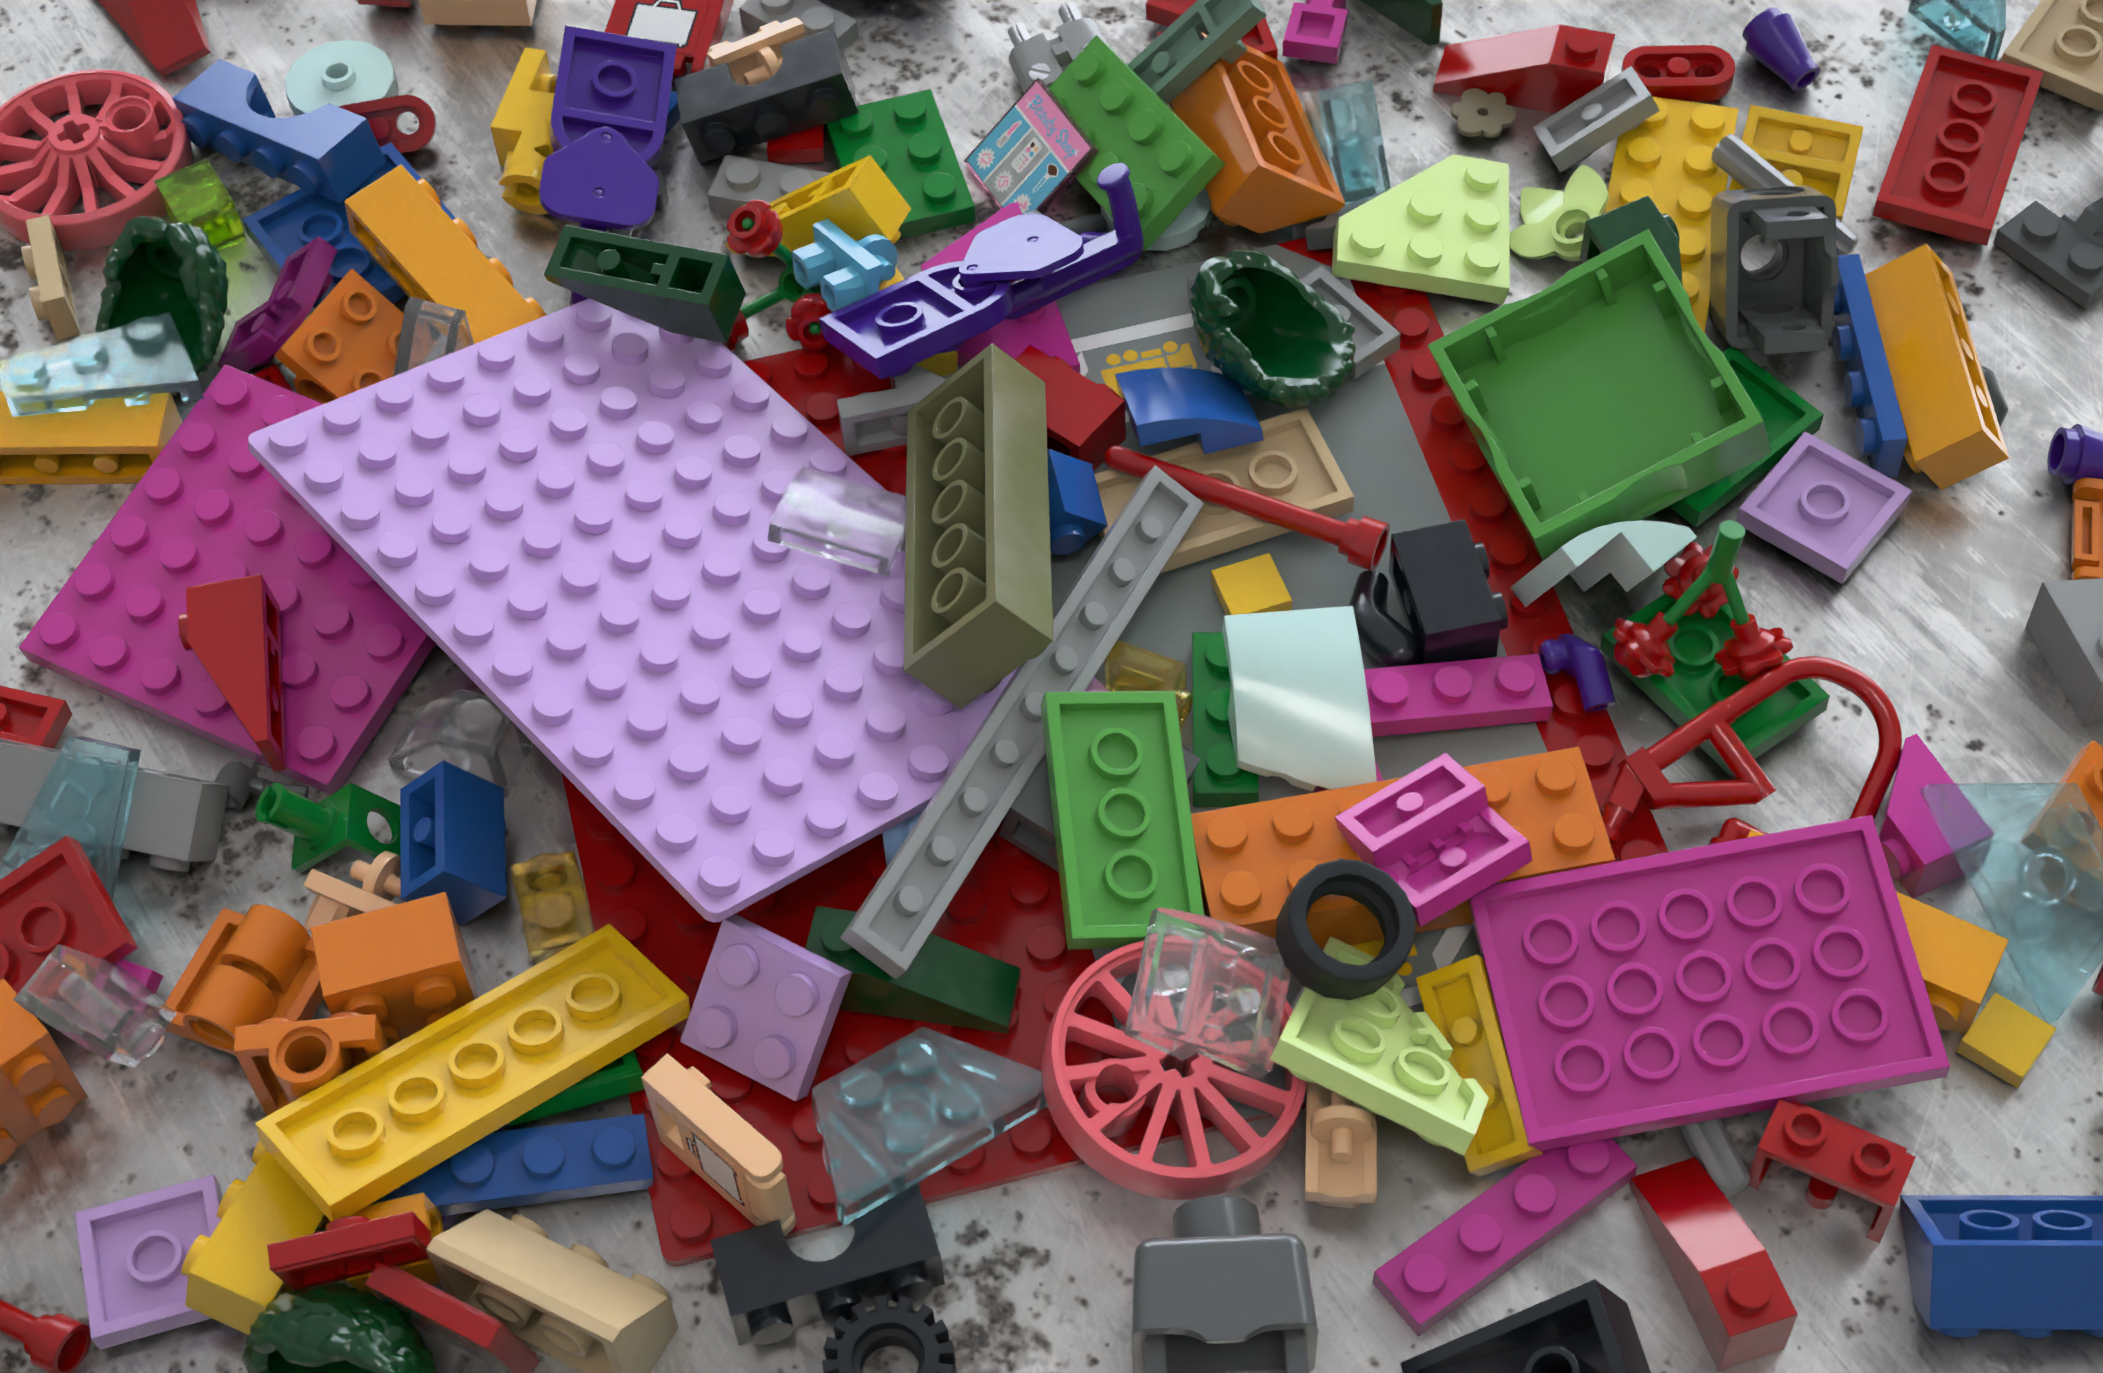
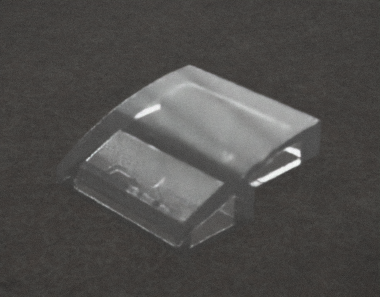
M803 466L792 479L769 524L767 541L889 577L899 551H904L906 496Z
M1157 907L1151 911L1124 1034L1183 1061L1196 1053L1202 1054L1256 1080L1272 1072L1273 1061L1269 1059L1278 1042L1291 972L1284 965L1276 939L1207 916Z

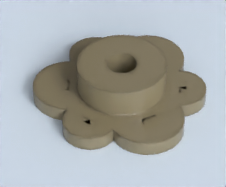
M1468 89L1462 94L1461 102H1456L1451 107V116L1457 120V130L1462 135L1468 137L1485 136L1495 138L1501 134L1502 128H1508L1516 122V110L1506 104L1505 95L1499 92L1487 94L1481 89Z

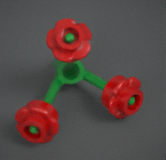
M756 199L747 202L746 205L734 210L728 219L726 227L730 232V235L727 237L729 247L737 254L742 255L746 253L754 258L765 257L773 253L786 264L787 269L779 277V287L740 308L728 341L722 344L731 352H734L736 350L735 345L749 336L746 319L787 299L795 302L791 308V317H788L785 322L788 336L793 341H800L801 346L805 349H824L828 341L824 339L819 318L832 313V311L827 308L826 301L822 299L820 285L806 290L796 281L793 270L792 251L781 243L783 226L778 213L775 210H770V204L764 200Z

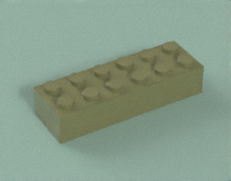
M993 343L907 411L904 671L961 709L982 693L992 691L1004 677L1027 660L1041 655L1048 645L1054 641L1045 382Z

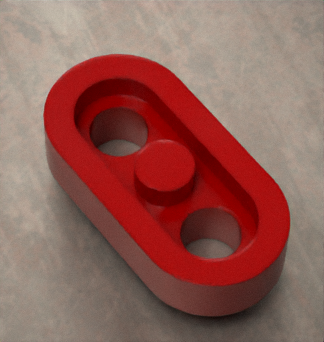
M1712 45L1641 46L1632 49L1625 55L1621 69L1622 72L1632 66L1652 97L1681 101H1713L1724 97L1730 91L1735 73V61L1727 51Z
M399 95L339 106L342 109L367 118L379 147L391 142L400 153L416 151L425 147L433 139L436 132L437 121L433 109L425 100L417 96ZM405 112L415 114L419 120V127L412 134L402 132L398 125L400 116Z

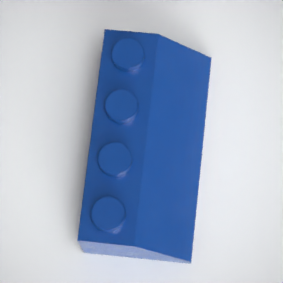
M1900 1195V1213L1913 1303L1929 1329H1936L1939 1333L1947 1336L1962 1338L1976 1336L1980 1333V1329H2009L2014 1334L2031 1338L2048 1337L2053 1334L2054 1330H2083L2090 1335L2103 1338V1195Z

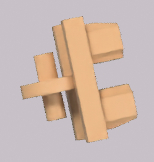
M797 17L783 23H779L776 20L759 27L756 34L734 43L726 40L711 46L707 53L710 66L714 67L728 63L736 83L740 85L762 83L771 78L782 64L780 45L805 38L804 24Z
M385 851L379 854L372 864L359 859L356 860L351 867L350 876L363 882L362 889L311 869L303 887L316 896L304 923L305 929L311 933L310 927L397 905L391 901L395 896L401 898L400 856Z
M1307 1082L1305 1201L1318 1202L1322 1207L1356 1208L1360 1206V1203L1376 1204L1377 1114L1369 1113L1357 1107L1352 1100L1315 1082Z

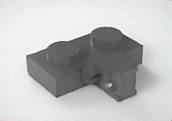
M2103 197L2086 207L2079 218L2070 211L2063 214L2060 218L2039 202L2034 201L1997 229L1993 242L1996 246L2084 309H2087L2103 296Z

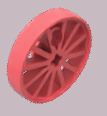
M101 69L58 75L36 83L9 99L0 107V165L4 160L17 163L0 167V194L16 192L10 196L0 195V225L17 239L30 244L26 220L49 215L63 250L82 251L114 244L123 232L127 222L133 218L158 216L162 219L182 197L193 170L191 140L186 126L181 122L184 118L183 113L174 104L172 96L158 84L139 75ZM103 104L96 118L86 115V106ZM70 111V115L60 118L55 123L49 119L57 114ZM163 125L168 126L165 130L161 131L160 127ZM31 129L43 139L36 141L20 137ZM167 157V158H166L164 161H162V162H160V161H154L155 159H160V158ZM125 181L145 185L136 191ZM98 187L104 189L118 202L101 208ZM82 193L85 212L70 214ZM46 204L42 213H33Z
M1158 938L1139 941L1118 948L1098 959L1077 978L1063 997L1050 1023L1043 1047L1041 1069L1044 1094L1051 1116L1068 1145L1087 1165L1103 1177L1128 1190L1151 1197L1171 1200H1193L1231 1191L1255 1178L1275 1160L1290 1138L1300 1116L1307 1081L1297 1078L1287 1068L1283 1067L1286 1077L1285 1091L1231 1071L1277 1064L1269 1059L1293 1009L1281 991L1259 969L1236 954L1218 946L1189 939ZM1166 970L1188 972L1199 976L1181 1028L1178 1025ZM1134 973H1142L1144 975L1155 1022L1116 979ZM1213 981L1227 987L1243 999L1200 1034L1196 1033ZM1089 997H1095L1100 999L1129 1033L1076 1014L1075 1012ZM1256 1016H1260L1275 1038L1219 1046L1225 1039ZM1065 1041H1075L1117 1058H1109L1097 1063L1067 1066L1065 1064ZM1103 1086L1116 1087L1125 1093L1129 1101L1121 1104L1111 1102L1107 1105L1098 1097L1096 1089ZM1080 1090H1081L1080 1095H1079V1098H1078V1102H1077V1100H1076V1098H1075V1096H1074L1073 1091H1080ZM1225 1098H1230L1270 1113L1277 1119V1123L1262 1138ZM1149 1106L1152 1109L1150 1120L1137 1155L1127 1152L1107 1138L1125 1134L1135 1125L1142 1108ZM1168 1114L1172 1115L1180 1127L1189 1167H1174L1153 1162V1156ZM1200 1115L1208 1118L1238 1150L1239 1156L1218 1164L1211 1163Z

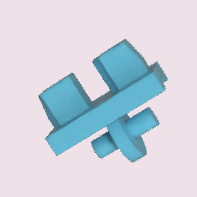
M829 219L813 224L815 243L792 251L793 270L796 281L806 290L820 285L822 299L826 301L827 308L832 312L878 292L879 284L892 279L895 275L898 257L895 245L886 237L873 234L855 241Z

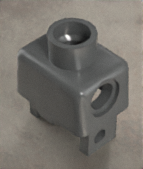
M1805 185L1769 189L1725 190L1719 192L1713 198L1711 204V320L1729 345L1734 348H1758L1764 355L1824 351L1825 341L1829 339L1833 331L1834 299L1838 286L1835 202L1825 194ZM1761 235L1765 240H1776L1775 254L1766 265L1751 271L1744 268L1740 256L1743 246L1750 238Z
M1218 1195L1200 1197L1185 1202L1176 1208L1173 1215L1174 1237L1151 1238L1143 1240L1137 1246L1134 1254L1133 1373H1310L1314 1370L1318 1326L1305 1244L1295 1234H1261L1259 1211L1255 1204L1234 1196Z

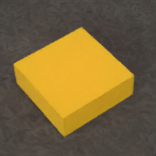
M1270 553L1211 570V584L1225 615L1292 610V599Z
M1995 992L1961 1039L1956 1052L2018 1089L2051 1042L2057 1028Z

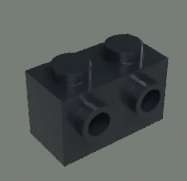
M1463 519L1391 534L1389 573L1408 629L1419 642L1420 664L1496 657L1500 630L1507 629L1508 627L1506 605L1499 591L1492 593L1487 581L1490 575V568L1486 549L1482 542L1473 543L1466 520Z

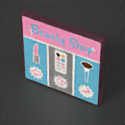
M1037 78L966 157L964 162L1000 209L1010 203L1018 202L1022 214L1033 210L1043 214L1099 150L1044 81Z

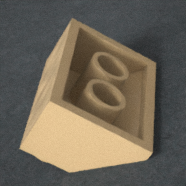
M485 1209L435 1236L426 1248L445 1293L499 1320L528 1347L579 1373H651L678 1329L669 1293L659 1283L638 1273H634L629 1279L609 1269L605 1259L590 1248L580 1244H572L570 1249L548 1239L549 1236L546 1231L537 1223L518 1214H514L509 1220L491 1210Z

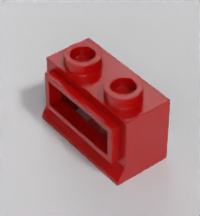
M1779 1099L1757 1147L1749 1172L1750 1182L1748 1186L1759 1191L1772 1159L1812 1176L1805 1193V1198L1808 1204L1815 1209L1823 1210L1829 1208L1833 1204L1839 1188L1879 1205L1866 1238L1880 1243L1916 1156L1906 1153L1907 1148L1800 1102L1794 1100L1789 1103Z

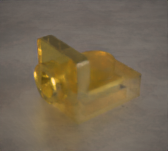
M1117 640L1104 660L1106 688L1110 692L1175 691L1179 727L1182 728L1188 718L1193 702V692L1188 691L1186 685V663Z
M568 851L560 854L543 853L532 857L527 862L514 864L509 868L518 898L528 952L533 966L594 933L585 886L574 852Z

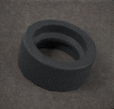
M1338 859L1315 866L1299 879L1281 908L1276 923V944L1285 967L1303 986L1327 998L1353 1000L1374 994L1390 981L1402 967L1415 942V914L1406 892L1388 873L1363 861ZM1331 894L1346 896L1363 904L1378 920L1384 935V944L1379 955L1368 964L1354 965L1342 963L1325 954L1312 939L1307 926V914L1314 902L1322 896Z

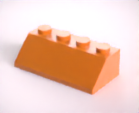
M1202 32V35L1205 39L1207 35ZM1245 45L1247 51L1234 63L1230 64L1219 58L1169 103L1174 112L1225 163L1221 170L1205 186L1211 200L1210 208L1223 223L1232 227L1241 225L1262 234L1337 213L1346 204L1282 61Z

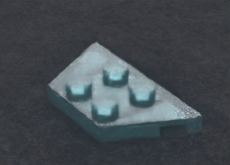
M2077 783L1929 784L1919 790L1921 796L1996 934L2009 939L2005 950L2040 1015L2048 1024L2058 1020L2103 961V830Z
M921 1027L813 1087L812 1110L817 1132L822 1135V1153L827 1174H831L836 1195L835 1209L838 1220L843 1225L848 1224L1046 1108L1048 1105L1043 1089L1042 1072L926 1027Z

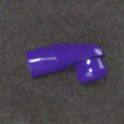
M1560 634L1557 640L1549 639L1541 643L1539 656L1543 670L1548 674L1565 671L1567 675L1576 678L1585 712H1598L1616 705L1604 656L1597 647L1573 634Z

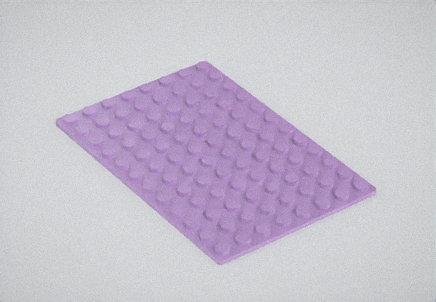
M590 298L255 431L248 437L249 452L691 906L704 919L710 922H720L925 810L1018 669L1016 668L1004 677L992 691L982 693L962 709L904 671L906 508L721 342L671 333ZM1093 677L1084 691L1110 692L1095 677Z

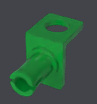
M274 782L272 787L267 786L258 799L255 809L257 820L294 835L291 868L300 873L346 846L374 858L385 851L400 856V805L353 783L346 785L317 803L286 789L282 784ZM369 812L380 814L388 822L392 834L389 844L379 842L370 833L367 826Z

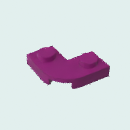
M318 236L288 256L268 301L236 321L217 366L222 369L226 364L247 372L257 365L262 368L269 364L276 352L303 323L314 303L328 290L333 279L329 269L337 249Z

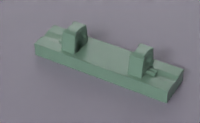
M1197 0L1128 65L1168 105L1219 58L1232 64L1247 51V47L1242 44L1240 39L1267 14L1259 0ZM1202 32L1207 35L1205 39L1202 35Z

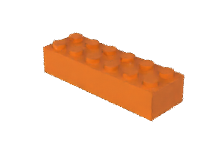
M1580 747L1463 767L1485 786L1489 807L1530 843L1533 861L1494 884L1615 862ZM1401 778L1191 814L1208 944L1232 952L1249 963L1281 958L1276 944L1277 917L1286 898L1299 879L1315 866L1338 859L1362 861L1338 829L1335 816ZM1331 894L1322 896L1312 904L1307 914V926L1312 939L1322 950H1324L1330 936L1348 945L1384 939L1375 916L1363 904L1346 896ZM1468 899L1422 927L1415 923V934L1473 924Z

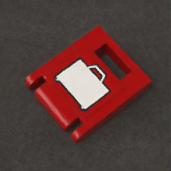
M615 0L605 32L677 45L671 85L675 86L674 79L686 76L688 70L686 63L692 64L690 74L711 68L707 53L711 46L721 42L734 0Z

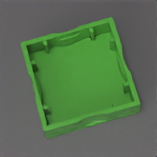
M1649 229L1569 270L1562 278L1541 292L1513 303L1504 304L1428 344L1443 382L1542 562L1578 535L1604 525L1642 520L1771 453L1762 417L1723 352L1707 338L1693 315L1687 292Z

